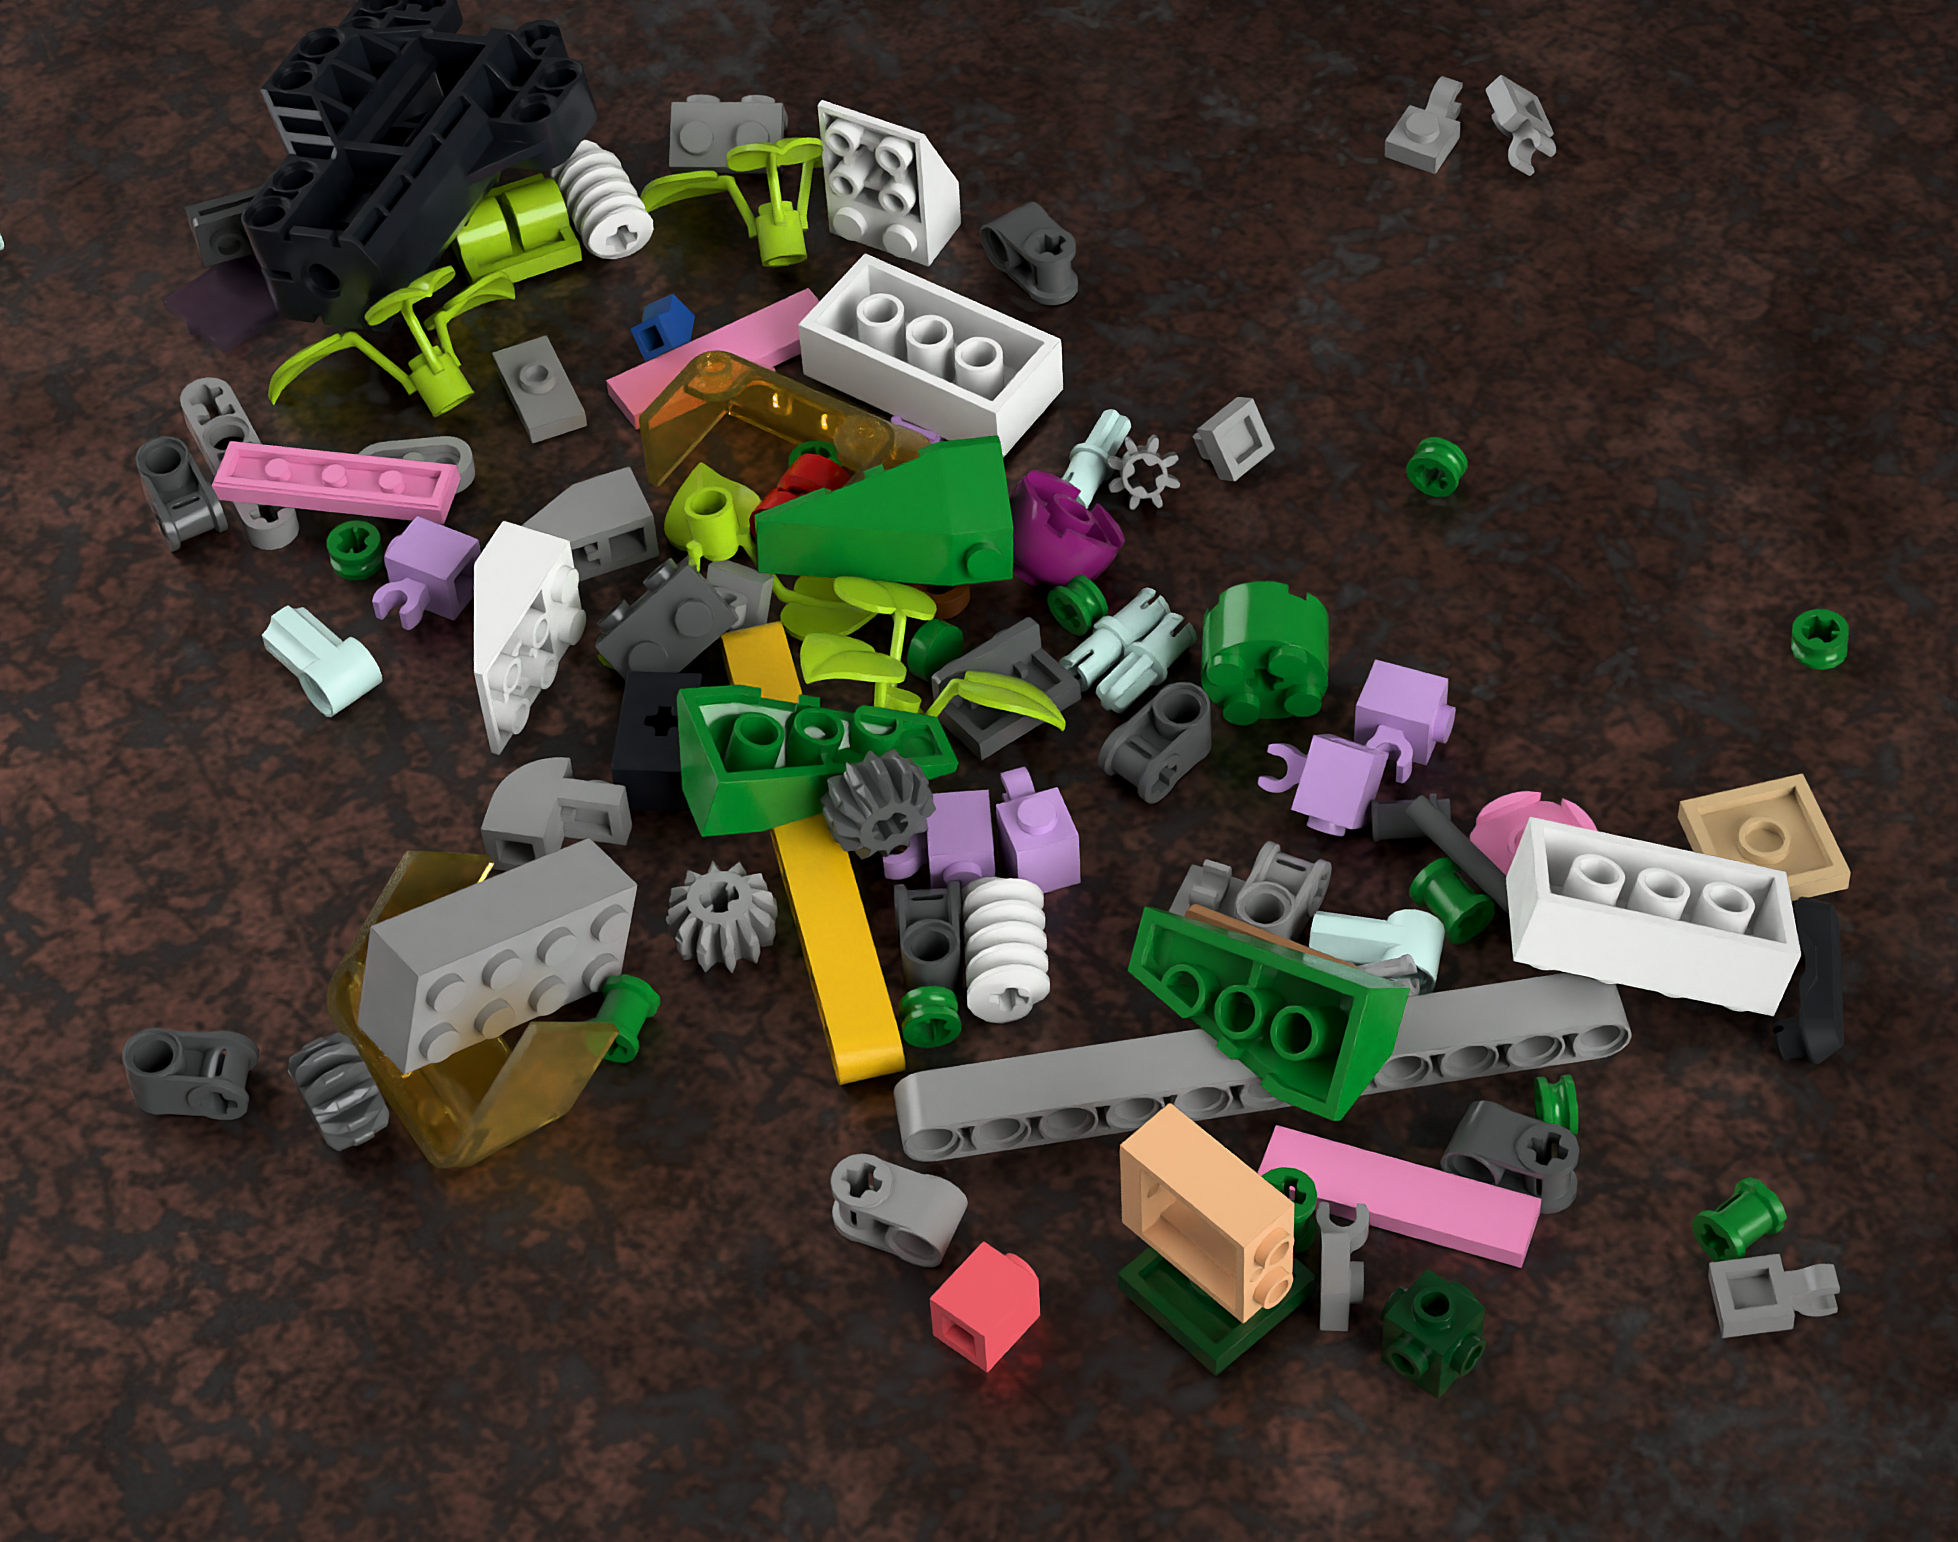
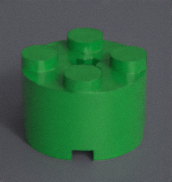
M1256 581L1227 589L1219 595L1218 605L1211 611L1209 607L1207 608L1203 618L1201 684L1209 699L1223 709L1225 720L1241 726L1253 724L1259 718L1308 717L1319 712L1322 707V697L1328 687L1329 616L1324 605L1313 595L1307 592L1306 600L1288 594L1289 585L1274 581Z

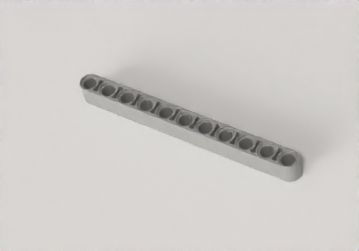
M1560 973L1410 996L1407 998L1393 1053L1361 1095L1611 1056L1628 1045L1632 1037L1616 984L1602 983L1591 977L1572 973ZM1202 1028L921 1071L901 1079L894 1089L903 1150L911 1159L922 1162L947 1160L1134 1131L1142 1127L1169 1103L1174 1105L1192 1121L1294 1105L1272 1096L1260 1085L1262 1080L1239 1060L1229 1059L1216 1047L1218 1042Z

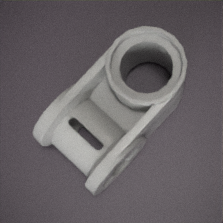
M1266 842L1256 858L1250 876L1237 895L1234 919L1297 942L1309 919L1316 914L1324 899L1331 877V863L1319 859L1314 864L1281 852L1280 845L1277 843Z
M856 1154L843 1159L834 1168L830 1180L832 1194L836 1199L832 1210L834 1226L843 1237L850 1241L860 1242L897 1255L902 1260L921 1267H935L941 1263L968 1205L965 1194L951 1182L938 1176L917 1173L883 1161L874 1155ZM868 1173L873 1175L874 1186L869 1185ZM852 1212L856 1213L857 1224L852 1222Z

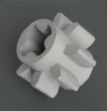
M1154 434L1148 439L1147 446H1135L1134 441L1129 436L1125 437V446L1128 451L1123 457L1108 456L1107 463L1112 468L1119 470L1121 475L1108 484L1110 491L1119 492L1126 488L1130 493L1128 505L1133 510L1138 506L1140 498H1151L1158 508L1162 507V499L1159 493L1165 486L1171 488H1179L1180 486L1179 480L1175 476L1168 474L1166 468L1179 460L1176 452H1168L1161 456L1157 452L1159 439ZM1143 458L1148 466L1159 464L1152 471L1154 481L1148 485H1143L1139 478L1128 480V477L1135 473L1133 463L1138 459Z

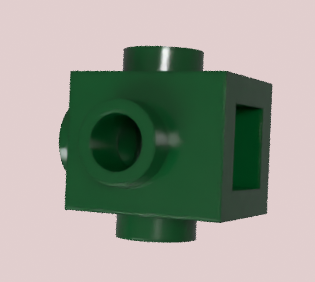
M1427 1268L1410 1288L1405 1285L1398 1287L1388 1298L1381 1311L1380 1320L1384 1322L1381 1361L1439 1399L1459 1375L1464 1376L1468 1374L1481 1358L1486 1347V1340L1482 1338L1485 1307L1479 1303L1475 1295L1467 1287L1456 1281L1447 1282Z

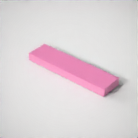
M809 288L606 380L608 395L636 430L801 354L798 324L820 301Z
M230 441L212 487L218 500L410 521L419 516L438 524H444L461 478L457 465Z
M1278 1125L1275 1126L1258 1170L1260 1176L1271 1169L1280 1167L1296 1168L1306 1173L1314 1181L1317 1190L1316 1208L1314 1210H1317L1321 1202L1329 1203L1330 1214L1355 1221L1357 1203L1366 1204L1369 1211V1225L1519 1268H1522L1540 1214L1542 1200L1541 1198ZM1290 1186V1200H1295V1188L1293 1186Z

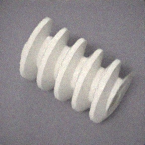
M583 140L565 163L550 169L549 175L553 177L559 187L568 216L573 221L583 244L591 254L603 259H618L635 253L650 240L654 230L653 220L645 210L644 203L637 196L636 189L629 182L627 173L622 169L621 162L614 153L603 150L597 143Z
M984 877L970 882L961 890L963 902L962 915L963 923L965 924L963 926L964 944L966 945L964 950L965 965L967 967V1007L975 1016L985 1021L1003 1024L1017 1021L1026 1016L1032 1009V1005L1043 1000L1050 992V980L1046 974L1048 971V956L1044 952L1047 949V937L1043 931L1045 928V913L1041 910L1044 906V894L1038 885L1027 880Z

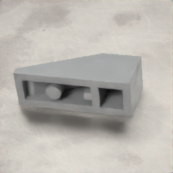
M630 466L572 484L522 525V527L570 541L574 569H577L579 573V582L659 556L654 517Z

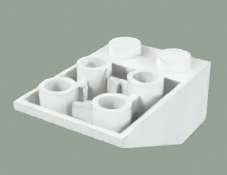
M821 100L818 104L820 136L824 149L822 157L830 233L929 267L961 225L959 182L924 134Z
M506 521L501 523L474 563V675L491 753L500 755L513 734H518L522 731L529 716L530 706L541 689H547L552 684L557 673L558 662L569 645H575L580 640L586 624V613L581 608L578 591L579 573L577 569H574L570 541Z

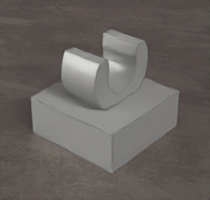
M1235 398L1197 429L1198 433L1192 436L1201 457L1211 460L1219 480L1236 481L1275 449L1253 398Z
M729 560L713 561L710 563L707 571V582L739 617V620L728 630L734 631L767 624L774 576L759 573L758 570Z
M1205 859L1203 867L1192 864L1168 912L1184 916L1189 906L1198 904L1234 918L1235 901L1246 881L1231 877L1232 868L1221 863Z

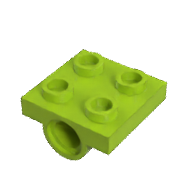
M542 173L491 189L472 214L468 225L463 226L450 244L469 284L494 272L506 273L512 283L582 260L580 243L570 227L567 209L559 187L553 177L544 178Z

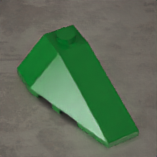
M999 436L936 442L918 449L920 457L887 470H885L883 464L863 471L865 479L835 491L821 488L755 514L756 564L758 572L828 578L854 576L874 581L945 586L1013 579V522Z
M740 684L685 688L678 691L677 714L682 790L701 837L762 832L822 813L823 807L820 798L829 791L827 779L832 776L843 775L846 771V762L857 764L864 760L870 750L880 758L887 751L895 749L902 758H912L915 764L922 768L928 780L956 772L959 764L938 717L868 705L860 706L853 713L820 707L819 697L799 694L797 703L761 698V688Z
M1144 907L1128 967V972L1182 1018H1190L1218 1042L1216 1047L1229 1059L1239 1060L1262 1080L1260 1085L1272 1096L1332 1121L1342 1120L1392 1055L1410 991L1409 987L1354 967L1154 907Z

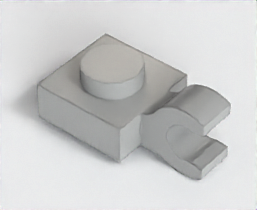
M1500 75L1485 89L1495 111L1492 114V120L1504 135L1513 139L1508 151L1510 164L1519 171L1531 176L1535 172L1534 167L1531 165V157L1536 149L1549 157L1556 153L1555 143L1550 138L1554 132L1538 97Z
M1441 76L1433 87L1425 110L1409 105L1385 140V157L1436 174L1460 138V122L1456 121V118L1461 111L1462 104L1455 102V98L1462 89V83Z
M1321 1202L1316 1211V1236L1321 1247L1320 1330L1348 1331L1349 1304H1363L1364 1262L1350 1261V1254L1359 1249L1367 1240L1369 1211L1366 1204L1357 1203L1355 1222L1349 1226L1340 1227L1333 1224L1329 1218V1203Z
M1780 1254L1709 1263L1708 1279L1722 1338L1793 1329L1794 1311L1811 1317L1826 1316L1837 1312L1838 1307L1834 1294L1840 1292L1834 1264H1817L1804 1269L1784 1272Z

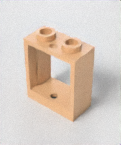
M1171 1103L1167 1104L1120 1144L1122 1223L1244 1324L1262 1307L1270 1309L1277 1305L1292 1286L1295 1203Z

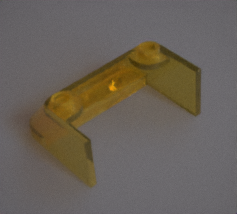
M719 350L708 351L693 358L638 417L648 482L656 487H659L726 413L796 445L814 440L831 443L835 446V453L842 462V465L856 471L844 487L865 479L863 471L883 464L885 470L920 457L917 450L931 445L929 439L924 434L772 366Z
M407 850L333 974L327 992V1005L334 1024L355 1045L376 1085L429 1162L438 1168H467L568 1113L617 1037L619 1030L614 1023L531 1021L513 1051L500 1035L493 1039H485L455 1052L441 1062L430 1063L404 1075L358 1026L370 927L482 882L494 865V861L488 854Z

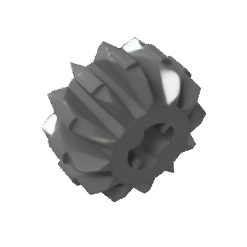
M895 749L887 751L880 758L870 750L863 761L857 764L846 762V771L843 775L832 776L827 779L829 791L820 798L823 807L822 813L835 842L840 843L844 851H855L861 860L870 857L876 851L886 858L889 856L892 848L900 844L910 847V837L913 834L923 833L928 830L926 818L930 817L936 810L933 794L927 785L929 781L922 768L916 765L912 758H902Z
M340 1032L325 1038L321 1036L304 1045L301 1051L290 1057L288 1072L312 1120L329 1147L341 1151L352 1145L358 1146L375 1136L374 1133L387 1126L389 1111L384 1103L385 1100L379 1092L376 1082L372 1078L365 1062L348 1036Z

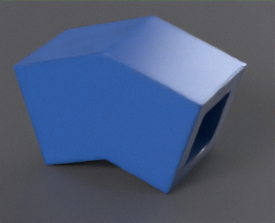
M673 293L645 306L642 323L630 328L645 362L691 341L695 315Z

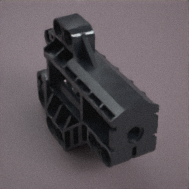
M358 0L338 27L328 26L315 29L298 41L260 88L274 128L287 156L241 215L243 226L256 259L261 265L262 274L277 312L283 318L314 323L321 316L325 325L363 330L368 324L365 320V314L372 306L387 295L399 289L407 288L411 282L429 273L434 266H438L442 255L463 226L468 225L472 214L491 188L496 187L502 170L509 167L536 171L549 170L560 166L571 157L596 122L598 113L583 64L578 60L568 57L559 25L550 20H535L520 26L515 31L491 28L486 36L456 34L463 23V17L457 0ZM401 311L380 324L371 326L373 331L388 333Z

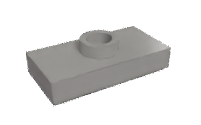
M547 335L492 353L494 367L532 444L587 426L585 410Z

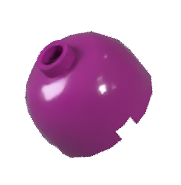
M1032 470L1027 476L1024 475L1009 496L1013 522V571L1022 580L1036 587H1040L1043 583L1054 587H1065L1073 577L1080 574L1085 575L1092 581L1116 557L1117 552L1125 541L1123 533L1110 514L1098 503L1090 512L1075 500L1081 492L1080 489L1053 474L1039 470Z

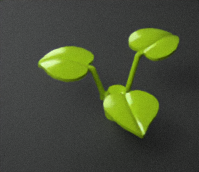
M792 137L780 139L774 143L755 142L744 144L727 152L726 163L728 168L733 171L744 172L766 168L771 202L759 206L760 216L757 218L751 212L736 184L735 178L729 175L717 176V173L711 170L680 173L657 178L644 187L640 199L645 205V210L649 213L659 207L682 199L728 191L748 227L749 238H758L762 265L765 267H781L796 264L807 259L803 231L809 230L807 209L813 168L823 167V143L818 138ZM801 163L803 168L797 210H793L791 201H782L777 166Z
M446 266L429 272L411 282L407 288L399 289L387 295L365 314L367 323L370 326H375L401 311L423 352L408 363L413 371L410 376L356 332L348 331L341 335L336 333L322 339L287 359L271 378L268 398L274 405L282 390L305 369L333 352L356 347L404 386L409 396L418 391L433 416H440L474 394V391L459 369L461 363L454 353L447 330V323L452 318L481 304L502 299L514 300L515 290L512 281L504 272L489 274L464 288L428 317L423 324L427 330L436 328L441 351L438 345L431 346L413 312L412 304L425 297H431L432 293L450 282L456 273L452 266Z
M700 462L680 487L669 507L664 522L666 538L675 548L688 552L691 559L697 564L698 572L700 571V559L702 556L710 561H724L734 556L739 546L744 548L757 567L756 545L751 538L749 518L761 500L750 488L721 476L709 466ZM766 573L774 576L772 590L777 598L784 603H788L780 615L783 627L787 633L798 640L804 641V638L809 633L817 631L848 636L878 614L855 607L839 598L833 589L836 578L800 576L795 583L794 591L782 585L776 574ZM601 653L598 654L599 661L603 665L616 670Z
M840 576L835 579L833 589L837 596L846 603L871 612L891 614L894 628L889 656L875 652L874 648L864 641L829 632H811L804 638L802 643L800 664L806 684L835 678L875 682L874 707L938 717L954 696L960 695L964 699L983 706L1043 720L1055 725L1064 732L1065 719L1053 701L1033 684L1013 676L980 670H968L965 673L964 680L954 678L947 684L926 713L920 708L922 700L918 695L897 688V683L904 682L907 672L906 667L901 662L906 616L929 621L933 620L937 610L935 602L927 594L914 587L896 582L874 581L854 576Z

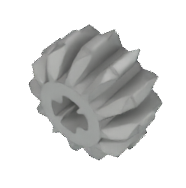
M712 861L708 873L705 875L688 870L684 881L685 886L671 888L669 916L666 917L668 933L673 937V941L676 942L677 951L682 955L683 960L698 958V964L702 966L705 972L717 962H724V965L731 973H733L738 959L744 958L757 963L761 953L760 947L773 945V939L776 935V918L778 917L776 899L773 898L772 892L768 891L767 883L763 880L762 874L757 873L747 876L746 870L742 867L740 861L728 871H721L715 862Z

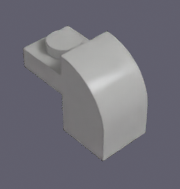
M545 758L521 766L509 774L495 790L481 827L489 868L509 871L561 849L564 837L583 840L590 838L592 841L626 845L632 828L626 787L610 784L602 780L584 781L574 779L570 758Z

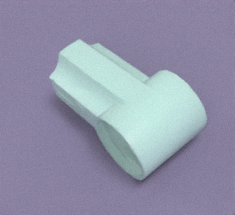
M287 605L271 616L270 624L262 634L266 650L299 678L307 697L327 717L334 716L382 682V674L376 661L361 642L352 637L342 641L304 607L295 609Z
M1417 909L1396 911L1387 920L1316 911L1310 932L1309 948L1343 961H1352L1356 966L1399 958L1402 955L1410 954L1414 959L1418 973L1392 977L1391 981L1410 978V980L1419 979V995L1429 994L1435 987L1445 929L1437 917Z

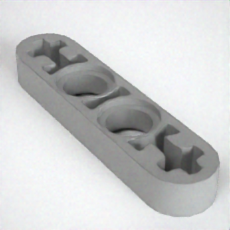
M206 377L193 381L183 389L180 402L187 427L214 477L226 450L214 448L219 441L228 437H239L243 439L244 443L262 444L232 388L226 381L219 378ZM212 404L215 409H218L219 416L211 420L205 405ZM227 501L246 538L257 548L265 550L282 548L291 543L298 535L300 527L295 508L268 505L275 521L267 523L266 519L261 518L259 509L267 505Z

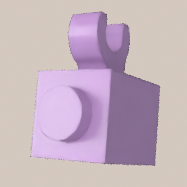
M416 516L402 535L396 536L390 542L384 555L390 583L380 587L373 596L372 602L376 618L383 620L391 609L402 606L399 615L402 627L406 630L414 628L420 622L424 609L454 621L474 596V563L481 554L479 540Z
M1375 659L1356 704L1354 742L1389 753L1387 759L1397 762L1396 782L1404 783L1410 777L1412 762L1427 765L1436 742L1446 744L1456 711L1455 707L1447 705L1448 678Z
M1332 734L1314 735L1308 755L1301 753L1290 744L1277 743L1269 745L1267 752L1284 758L1288 765V771L1281 780L1267 775L1260 776L1257 783L1260 787L1269 792L1280 793L1293 790L1298 786L1291 810L1309 815L1307 826L1318 831L1336 836H1344L1346 828L1352 830L1367 827L1372 810V800H1375L1389 753Z
M1025 766L1000 773L1007 793L1002 794L1003 803L996 804L998 847L1009 877L1034 883L1043 891V894L1081 883L1079 834L1058 787L1035 793L1031 777Z
M989 789L933 794L936 810L930 817L926 818L928 830L923 833L913 834L910 837V847L900 844L891 850L904 851L903 853L898 855L890 854L886 858L883 856L885 878L893 880L908 878L915 874L922 865L929 863L931 889L947 888L949 881L959 880L960 895L961 890L970 882L984 877H995Z

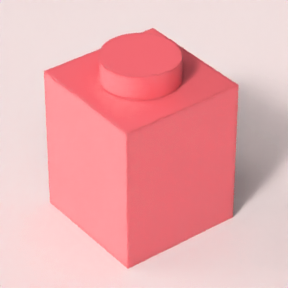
M983 1241L931 1296L930 1309L933 1336L988 1373L1040 1316L1039 1281L1035 1272L1017 1255L1012 1253L1003 1255Z

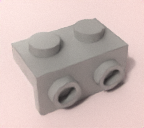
M691 95L687 97V102H671L669 168L671 172L687 173L711 170L716 173L767 174L766 168L744 172L733 171L727 166L726 154L731 149L744 144L755 142L774 143L777 140L784 139V130L788 129V116L783 103H775L773 98L763 95L745 96L742 98V102H720L719 98L711 95ZM783 165L777 166L778 174L783 173Z

